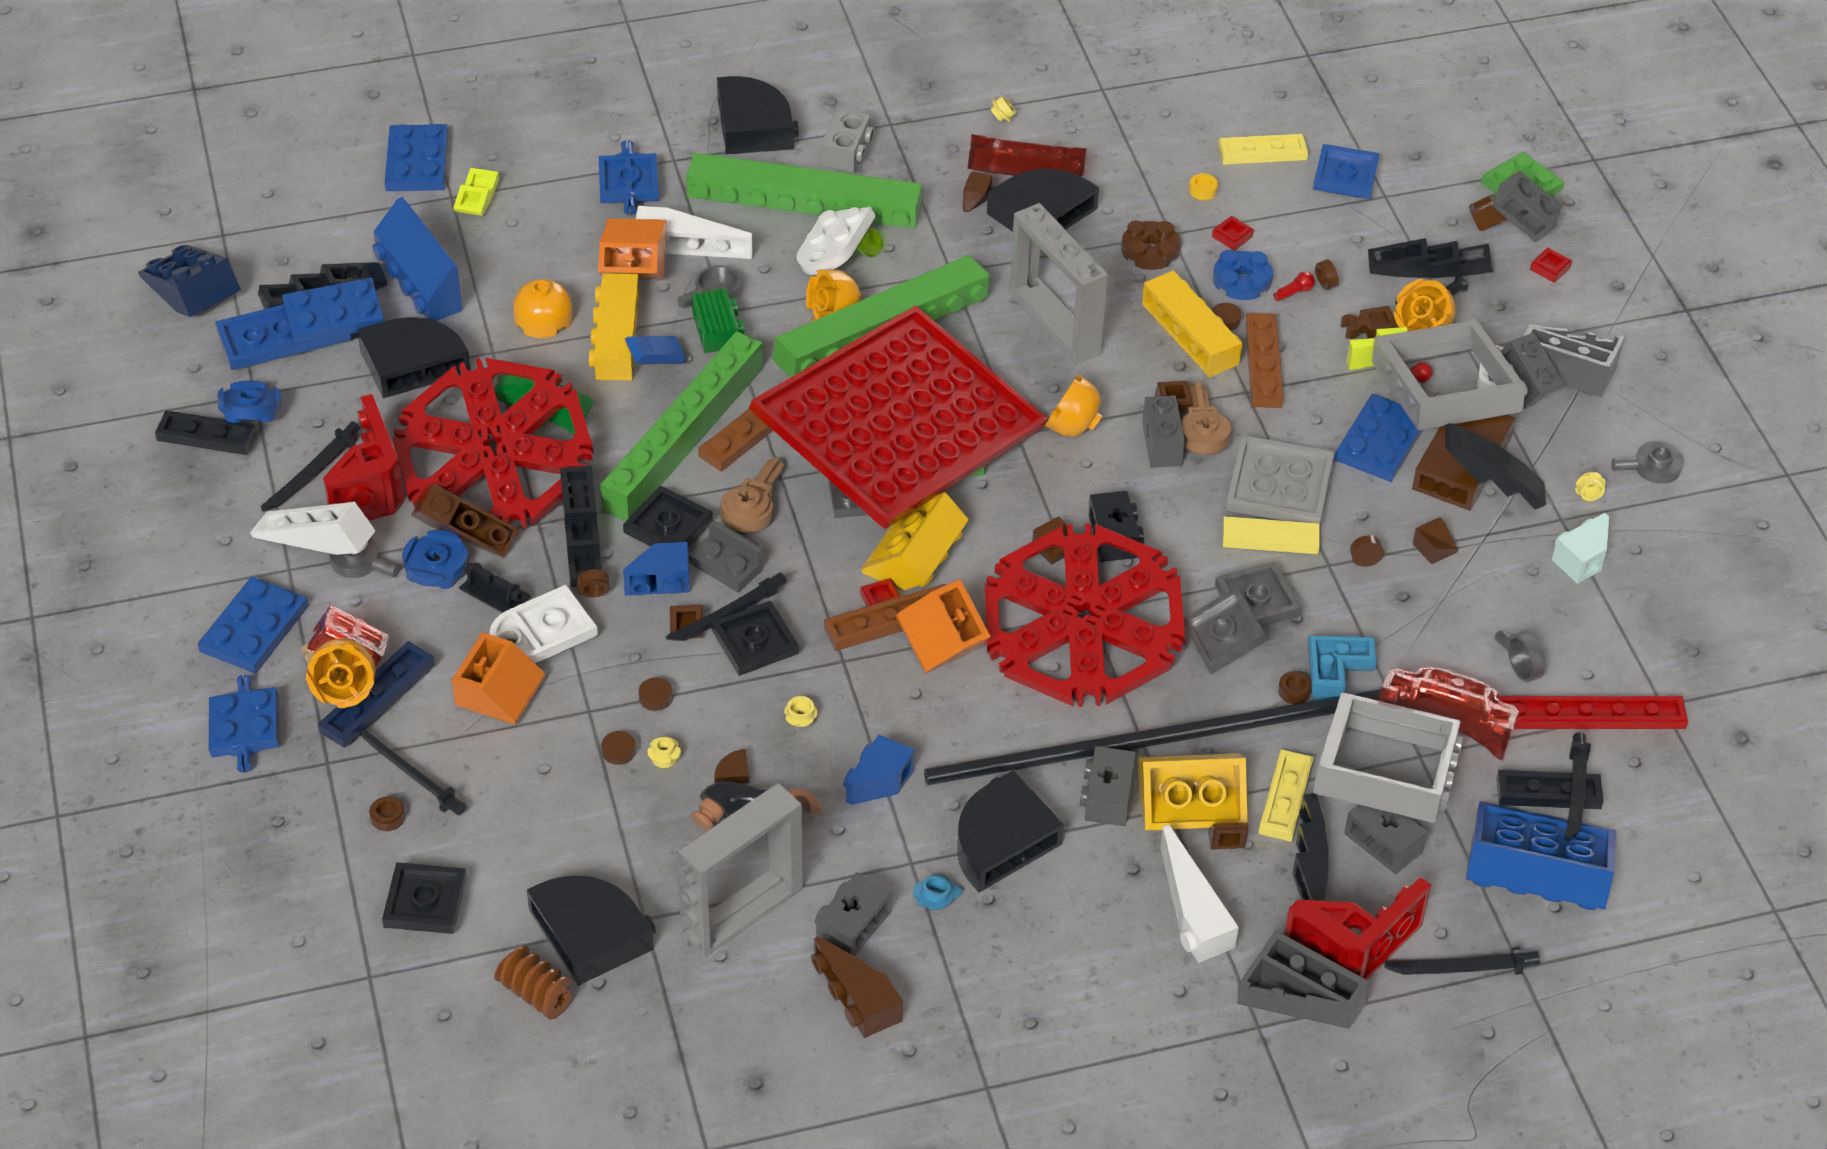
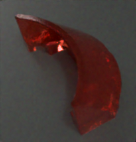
M972 134L967 169L1010 176L1036 169H1058L1083 177L1087 149L1001 140L999 138H988Z
M1419 666L1417 672H1408L1401 668L1390 669L1378 701L1460 720L1458 732L1474 739L1489 750L1496 759L1502 761L1519 714L1514 705L1499 701V692L1487 684L1451 670Z

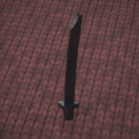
M351 421L344 430L337 428L334 431L336 438L292 480L263 503L261 510L265 512L281 506L345 446L349 449L354 446L353 438L361 430L360 426L356 422Z
M779 572L772 578L768 577L758 583L759 586L715 612L667 634L666 639L686 641L710 629L712 621L745 610L763 598H769L778 593L777 589L787 583L786 577L783 573Z
M363 728L359 731L363 739L375 750L435 795L440 804V811L445 813L447 810H451L456 815L464 813L466 804L455 797L454 788L450 786L443 790L385 746L366 729Z
M1581 732L1573 734L1569 752V759L1573 761L1570 808L1564 838L1566 842L1571 841L1580 832L1583 817L1587 761L1591 750V743H1586V735Z
M1514 947L1511 954L1438 960L1385 961L1384 967L1402 975L1476 972L1514 968L1515 975L1523 973L1524 967L1540 965V956L1538 951L1521 953L1519 947Z

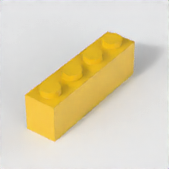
M1174 270L1144 282L1142 305L1209 378L1239 365L1242 350L1240 338L1227 328L1223 320L1211 311L1206 302L1199 298L1190 288L1189 284L1182 280Z
M602 273L601 286H596L595 302L599 306H594L593 324L597 325V328L591 329V345L595 346V349H589V367H595L596 380L632 381L634 358L626 344L625 338L636 336L640 297L638 274Z

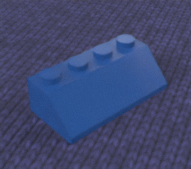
M404 197L398 198L374 230L375 244L372 245L375 257L378 261L385 263L389 276L392 279H397L402 293L406 297L410 296L417 313L423 314L426 319L438 321L463 311L458 267Z

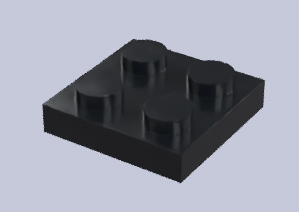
M660 485L623 524V532L650 547L655 543L687 542L688 547L713 520V511Z
M771 600L711 622L713 634L739 676L799 654L797 641Z
M396 862L382 917L383 928L454 934L467 878L466 868Z

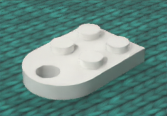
M853 207L848 210H828L822 212L797 252L796 258L803 272L809 275H817L816 271L819 269L834 270L845 263L851 257L876 217L872 208Z
M566 585L503 612L494 620L490 628V635L506 640H516L515 645L534 663L598 636L597 626Z

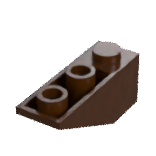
M434 483L425 487L411 514L412 517L437 530L456 534L462 541L504 558L518 531L517 528Z
M819 936L814 938V954L811 955L813 966L818 974L823 973L828 980L829 991L834 1000L842 1002L845 1007L846 1018L851 1027H857L862 1036L866 1038L902 1022L903 1000L886 974Z

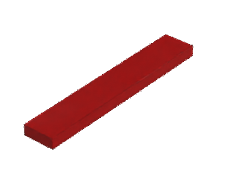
M1484 696L1483 699L1487 729H1686L1688 725L1683 696Z

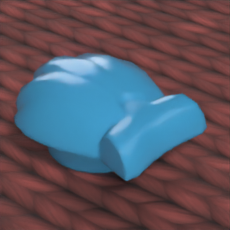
M944 874L927 877L924 881L918 882L913 887V896L917 899L918 906L932 911L944 909L953 899L958 898L963 893V890L953 884Z

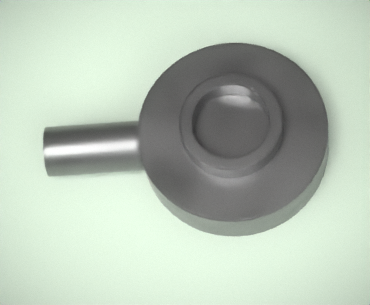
M709 266L697 274L695 280L696 289L678 297L677 301L681 308H685L692 304V294L694 292L698 294L700 291L704 293L706 290L710 292L712 289L716 291L718 288L720 290L726 288L730 299H736L741 290L740 276L734 269L727 266Z
M1652 441L1643 444L1638 449L1636 457L1613 458L1612 470H1636L1641 477L1650 482L1665 484L1675 481L1680 476L1684 458L1682 453L1673 445L1661 441Z
M371 537L367 541V547L357 554L335 555L329 553L333 570L346 578L363 577L374 570L395 578L400 570L399 565L379 558L378 546Z
M1500 630L1495 634V641L1508 651L1511 666L1522 681L1530 682L1544 675V653L1542 647L1530 632L1523 631L1510 636L1504 630Z

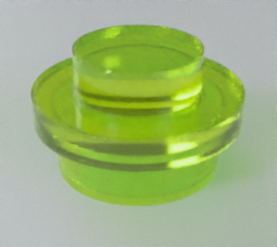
M870 228L864 234L857 248L862 254L874 257L882 249L883 240L875 229Z

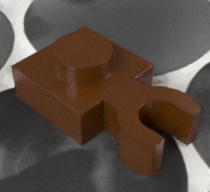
M1389 306L1360 310L1359 316L1353 314L1344 315L1341 318L1340 324L1341 328L1347 327L1345 334L1347 339L1357 338L1363 333L1366 334L1368 339L1376 337L1377 329L1398 328Z

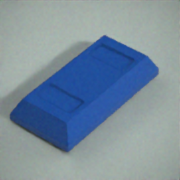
M632 336L625 338L636 364H684L685 354L676 336Z

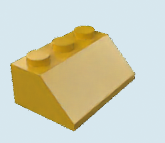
M946 492L938 494L923 506L891 525L860 570L864 575L879 581L891 578L894 586L902 590L916 586L919 588L924 587L933 579V572L936 567L948 557L947 551L951 545L961 538L963 534L962 529L969 519Z
M1240 753L1138 757L1139 795L1145 831L1163 830V827L1166 825H1170L1172 829L1209 828L1213 824L1248 823L1246 758Z

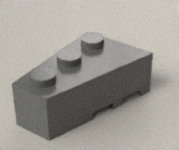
M1529 324L1523 336L1530 333L1536 334L1561 378L1563 385L1581 390L1589 395L1602 397L1617 367L1625 336L1615 335V339L1610 340L1596 338L1597 333L1587 331L1586 336L1568 334V329Z
M1275 930L1238 984L1237 1004L1350 1029L1368 1001L1369 981Z

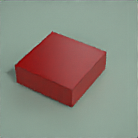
M1231 215L1213 229L1212 237L1235 251L1253 237L1254 229Z
M1547 247L1531 262L1530 270L1555 283L1571 268L1572 260Z
M891 578L860 587V595L866 606L900 597Z

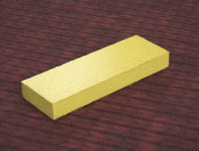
M1303 134L1219 138L1218 141L1223 165L1307 160L1308 157Z
M1224 516L1222 547L1318 554L1320 523Z
M1283 749L1280 750L1258 834L1292 842L1314 757Z

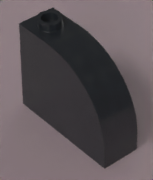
M717 77V99L726 155L794 149V138L799 137L798 120H792L789 102L777 88L764 81L750 77Z
M1030 170L1017 174L988 191L987 214L1013 232L1014 213L1040 203L1066 230L1097 210L1099 187L1078 174L1064 170Z
M405 317L357 329L360 352L383 399L432 385L453 366L456 367L457 374L460 376L459 366L463 362L466 369L471 371L469 352L463 340L455 331L440 322L425 318Z
M1014 770L1003 776H997L988 785L978 790L968 800L961 812L957 840V856L961 870L970 884L980 893L1062 845L1064 823Z
M564 876L547 880L527 889L530 913L578 986L654 950L653 934H656V929L652 919L648 914L643 916L634 901L624 891L609 882L587 876Z

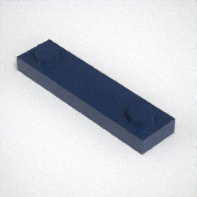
M409 641L406 642L375 671V682L368 696L357 705L347 708L335 707L318 723L319 732L345 748L360 734V730L366 729L435 665L433 655Z

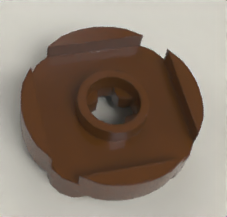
M1132 221L1123 233L1121 252L1127 261L1129 257L1135 261V266L1139 268L1158 270L1167 267L1169 261L1173 259L1176 261L1179 257L1181 241L1179 235L1174 231V225L1168 221Z

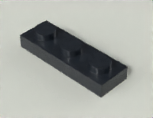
M165 410L155 431L157 441L242 455L248 454L257 434L255 424L232 423L224 419Z
M1498 770L1496 782L1499 805L1570 808L1572 773ZM1586 774L1584 809L1601 810L1604 802L1601 775Z

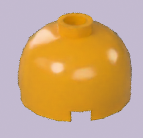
M819 269L816 271L818 273L817 276H811L808 281L806 306L807 309H812L813 315L816 317L810 318L811 321H815L862 300V294L857 283L844 271Z
M538 279L524 284L518 290L513 300L514 324L516 327H521L523 333L527 336L536 338L556 336L557 330L562 329L564 326L566 330L572 323L573 309L570 295L561 284L553 280Z
M1417 279L1406 285L1396 299L1398 304L1396 311L1394 310V318L1399 327H1407L1408 331L1453 324L1456 317V303L1452 294L1436 280L1425 281L1424 279Z
M1077 374L1044 426L1063 437L1080 436L1087 428L1093 431L1102 417L1098 413L1101 397L1097 388L1087 379Z
M333 639L325 642L313 653L308 663L306 681L311 693L324 704L328 702L337 705L338 708L357 705L368 696L375 682V663L370 652L362 644L352 639Z

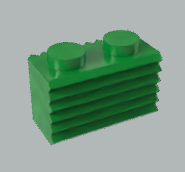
M718 288L716 291L712 289L710 292L706 290L704 293L700 291L698 294L694 292L692 294V313L704 353L719 351L736 331L745 335L742 319H736L735 317L738 316L736 299H730L726 288L721 290Z

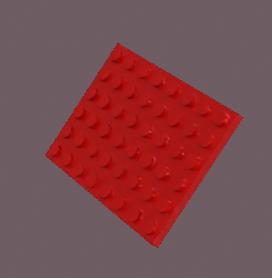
M916 305L752 399L749 409L884 530L932 500L936 495L948 490L1045 427L1044 425L1048 421L1047 417Z

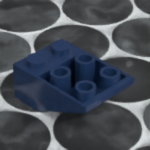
M181 245L171 251V255L165 258L153 259L146 264V268L138 271L139 276L177 313L188 317L241 290L227 257L189 245Z

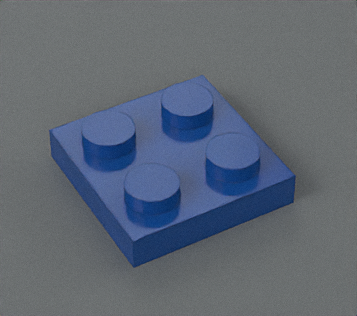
M1323 144L1313 190L1370 199L1380 153Z

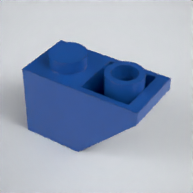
M687 542L655 543L623 569L625 596L690 592Z
M878 734L871 745L867 744L863 749L860 762L856 768H850L845 776L843 786L846 787V803L854 805L899 794L914 772L915 749Z

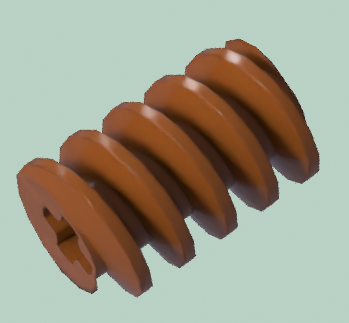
M521 945L509 953L499 963L495 971L494 979L497 982H501L507 989H512L516 996L522 997L527 1004L533 1005V1008L538 1012H543L544 1016L549 1020L559 1017L566 1011L571 1002L572 992L569 989L572 979L567 975L561 977V971L557 968L550 970V963L546 960L540 962V956L535 952L529 954V948L526 945Z

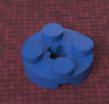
M1225 250L1220 254V258L1214 265V285L1218 290L1219 286L1225 290L1226 296L1230 298L1253 300L1260 297V292L1265 290L1267 292L1271 288L1273 269L1267 261V255L1263 252Z
M260 381L234 382L230 384V390L224 392L223 388H221L217 394L218 409L225 414V420L232 423L241 422L243 419H257L261 422H270L276 418V412L281 408L280 390L274 387V392L266 389V383Z
M444 530L427 531V536L417 539V536L408 541L402 553L407 579L423 586L440 587L442 589L451 588L455 585L456 580L464 574V569L468 564L467 548L462 544L461 538ZM436 555L441 556V559L438 561L429 560L434 559Z

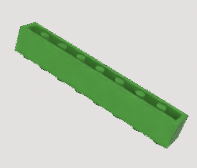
M695 152L686 175L687 197L813 215H821L822 212L828 210L839 211L848 210L853 207H871L876 216L872 223L914 229L916 228L922 205L921 183Z
M966 255L775 337L773 361L789 377H792L915 305L935 321L987 298L990 274L969 255Z
M735 332L600 484L602 511L627 521L653 492L665 482L763 369V342L740 332Z

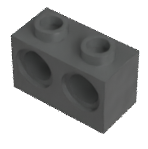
M1519 170L1499 185L1493 207L1536 242L1556 227L1562 205Z

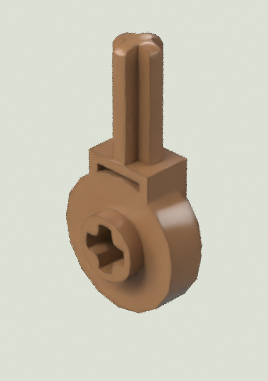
M1197 381L1195 385L1189 386L1193 406L1188 407V414L1181 420L1185 440L1184 447L1197 454H1215L1225 449L1230 443L1231 425L1227 418L1217 413L1216 406H1209L1206 386L1201 385V382Z
M778 457L768 459L755 479L747 477L741 486L729 490L723 495L720 503V516L726 526L735 531L747 533L762 530L771 523L773 517V485L784 470V464L780 462Z

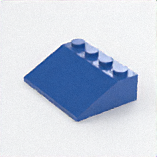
M1479 801L1466 880H1471L1474 884L1482 887L1494 885L1507 888L1508 891L1514 894L1524 895L1530 893L1539 895L1551 902H1572L1587 910H1595L1596 908L1605 910L1614 876L1616 830L1582 823L1580 832L1571 841L1566 842L1564 838L1568 820Z

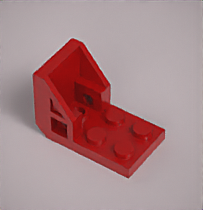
M373 394L360 397L362 410L357 411L361 428L365 429V432L361 433L362 444L352 446L323 477L327 505L355 502L368 521L396 514L404 503L398 456Z
M1419 877L1411 886L1405 885L1397 894L1395 902L1389 907L1383 906L1375 917L1352 902L1297 900L1289 907L1284 935L1368 980L1385 961L1422 927L1431 884ZM1357 928L1362 932V934L1357 935L1350 929Z

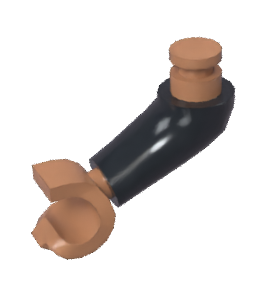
M731 781L714 783L707 786L701 792L700 798L702 802L698 806L700 811H694L691 814V818L698 826L708 831L714 827L713 821L718 822L722 817L726 819L767 790ZM797 788L788 791L802 804V811L810 814L822 813L819 801L810 791Z

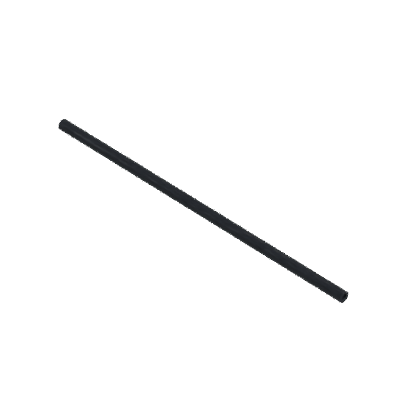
M1442 679L1352 695L1395 704L1444 695L1445 688ZM1340 696L924 769V777L927 785L1093 757L1095 746L1127 751L1335 714Z

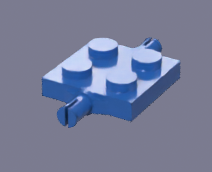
M626 140L621 143L622 153L599 156L600 203L624 202V213L629 215V207H631V215L636 213V202L659 201L656 153L640 154L633 152V142L628 140V148H626Z
M242 675L238 676V691L236 693L209 697L208 750L212 758L226 755L237 756V770L245 773V768L247 772L252 769V754L261 750L279 747V694L276 687L251 690L252 679L249 675H244V680Z

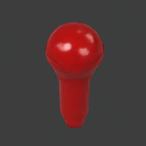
M1300 272L1293 282L1278 289L1273 294L1276 301L1284 300L1297 292L1312 290L1315 285V278L1310 272Z
M1418 362L1409 369L1417 382L1421 383L1429 381L1433 374L1431 366L1426 362Z

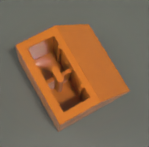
M608 218L599 242L598 273L601 275L602 273L638 274L639 279L664 280L667 220Z
M961 579L930 592L895 616L925 674L982 648L991 637Z
M482 632L452 678L455 705L516 725L543 682L545 673L512 641Z

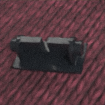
M479 563L467 564L464 569L467 580L459 587V590L501 613L525 603L531 597L530 594L521 590L520 585L512 584L499 576L493 575L490 571L482 568V565Z

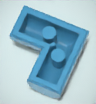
M1308 635L1311 690L1315 699L1321 700L1338 697L1341 695V692H1345L1344 671H1375L1377 659L1374 637Z

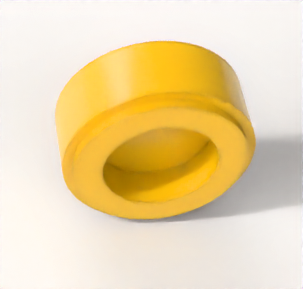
M1200 173L1191 177L1189 193L1192 197L1198 200H1210L1217 195L1218 181L1214 176Z

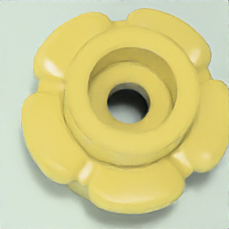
M1003 95L997 100L993 99L992 103L994 106L991 108V111L999 121L1004 119L1008 122L1012 121L1011 117L1016 114V110L1008 99Z
M1588 472L1577 479L1575 491L1583 500L1595 501L1603 496L1606 481L1604 478H1601V474Z
M805 696L792 698L784 710L785 715H787L785 717L786 721L790 725L797 727L809 726L813 723V718L817 717V709L813 701Z
M659 737L650 743L647 753L655 766L669 768L678 761L681 755V748L678 747L679 744L674 738Z

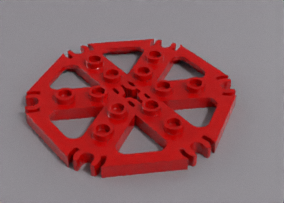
M486 357L487 368L483 367L480 358L476 359L477 368L473 371L467 370L464 362L460 363V376L457 374L456 367L453 366L402 410L403 415L398 417L400 425L408 426L403 430L394 429L395 437L392 436L409 502H412L415 508L425 487L433 483L459 497L485 475L493 502L491 510L487 513L509 525L512 521H520L523 529H527V515L530 517L533 526L562 501L561 479L539 498L530 500L523 494L516 466L560 474V468L587 466L579 462L582 460L593 461L592 453H594L576 388L573 390L570 382L564 387H557L562 383V378L559 373L555 374V371L551 369ZM499 374H506L533 380L535 383L534 387L501 415L492 384L494 377ZM457 387L463 393L471 423L429 416L425 413V409L448 388ZM563 407L568 409L575 430V435L572 439L562 441L531 435L559 409ZM489 434H492L493 440L497 443L496 456H494L493 449L489 446ZM413 447L454 454L455 456L429 478L420 479L415 475L410 451Z
M1089 523L1085 524V532L1083 534L1074 533L1073 525L1069 524L1067 536H1064L1062 525L1000 558L999 563L995 564L994 569L995 573L1002 577L993 578L988 576L986 578L987 584L984 583L986 629L991 636L987 641V654H990L992 661L998 657L1005 658V660L998 663L999 671L1004 673V677L1073 706L1072 696L1075 694L1079 707H1083V698L1087 695L1093 696L1096 706H1100L1102 693L1105 694L1107 705L1169 671L1171 665L1175 664L1176 655L1169 653L1168 650L1173 649L1182 652L1183 644L1185 645L1180 574L1177 576L1176 567L1168 571L1162 570V568L1168 566V557L1166 555L1162 556V551L1095 524V535H1091ZM1101 545H1112L1139 558V563L1136 566L1099 585L1097 549ZM1050 547L1061 548L1064 551L1066 587L1024 569L1023 563ZM1160 592H1165L1168 595L1170 621L1164 626L1154 625L1125 612ZM1001 599H1006L1044 616L1012 633H1006L999 627L998 604ZM1085 609L1090 611V616L1085 615L1083 618L1078 616V612L1082 613ZM1102 641L1146 659V662L1119 678H1110L1104 672ZM1069 642L1071 675L1068 679L1059 681L1028 666L1029 663Z

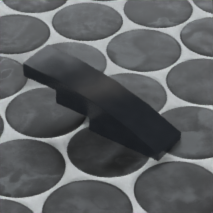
M1426 238L1368 249L1371 274L1406 278H1445L1493 272L1489 243L1459 249L1458 241L1428 246Z
M379 262L322 264L318 274H291L289 284L260 285L258 296L264 309L283 305L282 295L367 278H372L375 290L387 286L388 281Z
M1452 423L1444 425L1446 449L1479 484L1491 479L1507 497L1519 492L1535 510L1546 505L1544 481L1526 464L1502 447L1476 433Z
M592 466L560 468L570 587H577V577L582 572L592 569L602 570Z
M1303 794L1299 815L1302 823L1299 824L1296 841L1299 853H1296L1292 875L1301 900L1324 901L1328 882V843L1325 821L1317 794Z

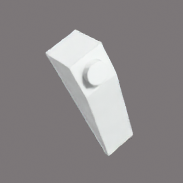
M638 206L636 219L667 220L666 254L752 259V233L670 208Z
M355 502L267 511L250 534L253 538L340 555L357 554L367 547V541L374 534L375 529Z
M1170 825L1164 826L1160 849L1180 930V940L1184 949L1187 952H1192L1197 962L1200 963L1236 948L1239 927Z

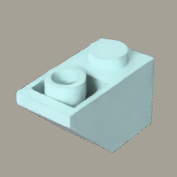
M1603 513L1594 519H1587L1574 530L1560 534L1555 541L1552 561L1577 584L1602 570L1607 551L1609 516Z

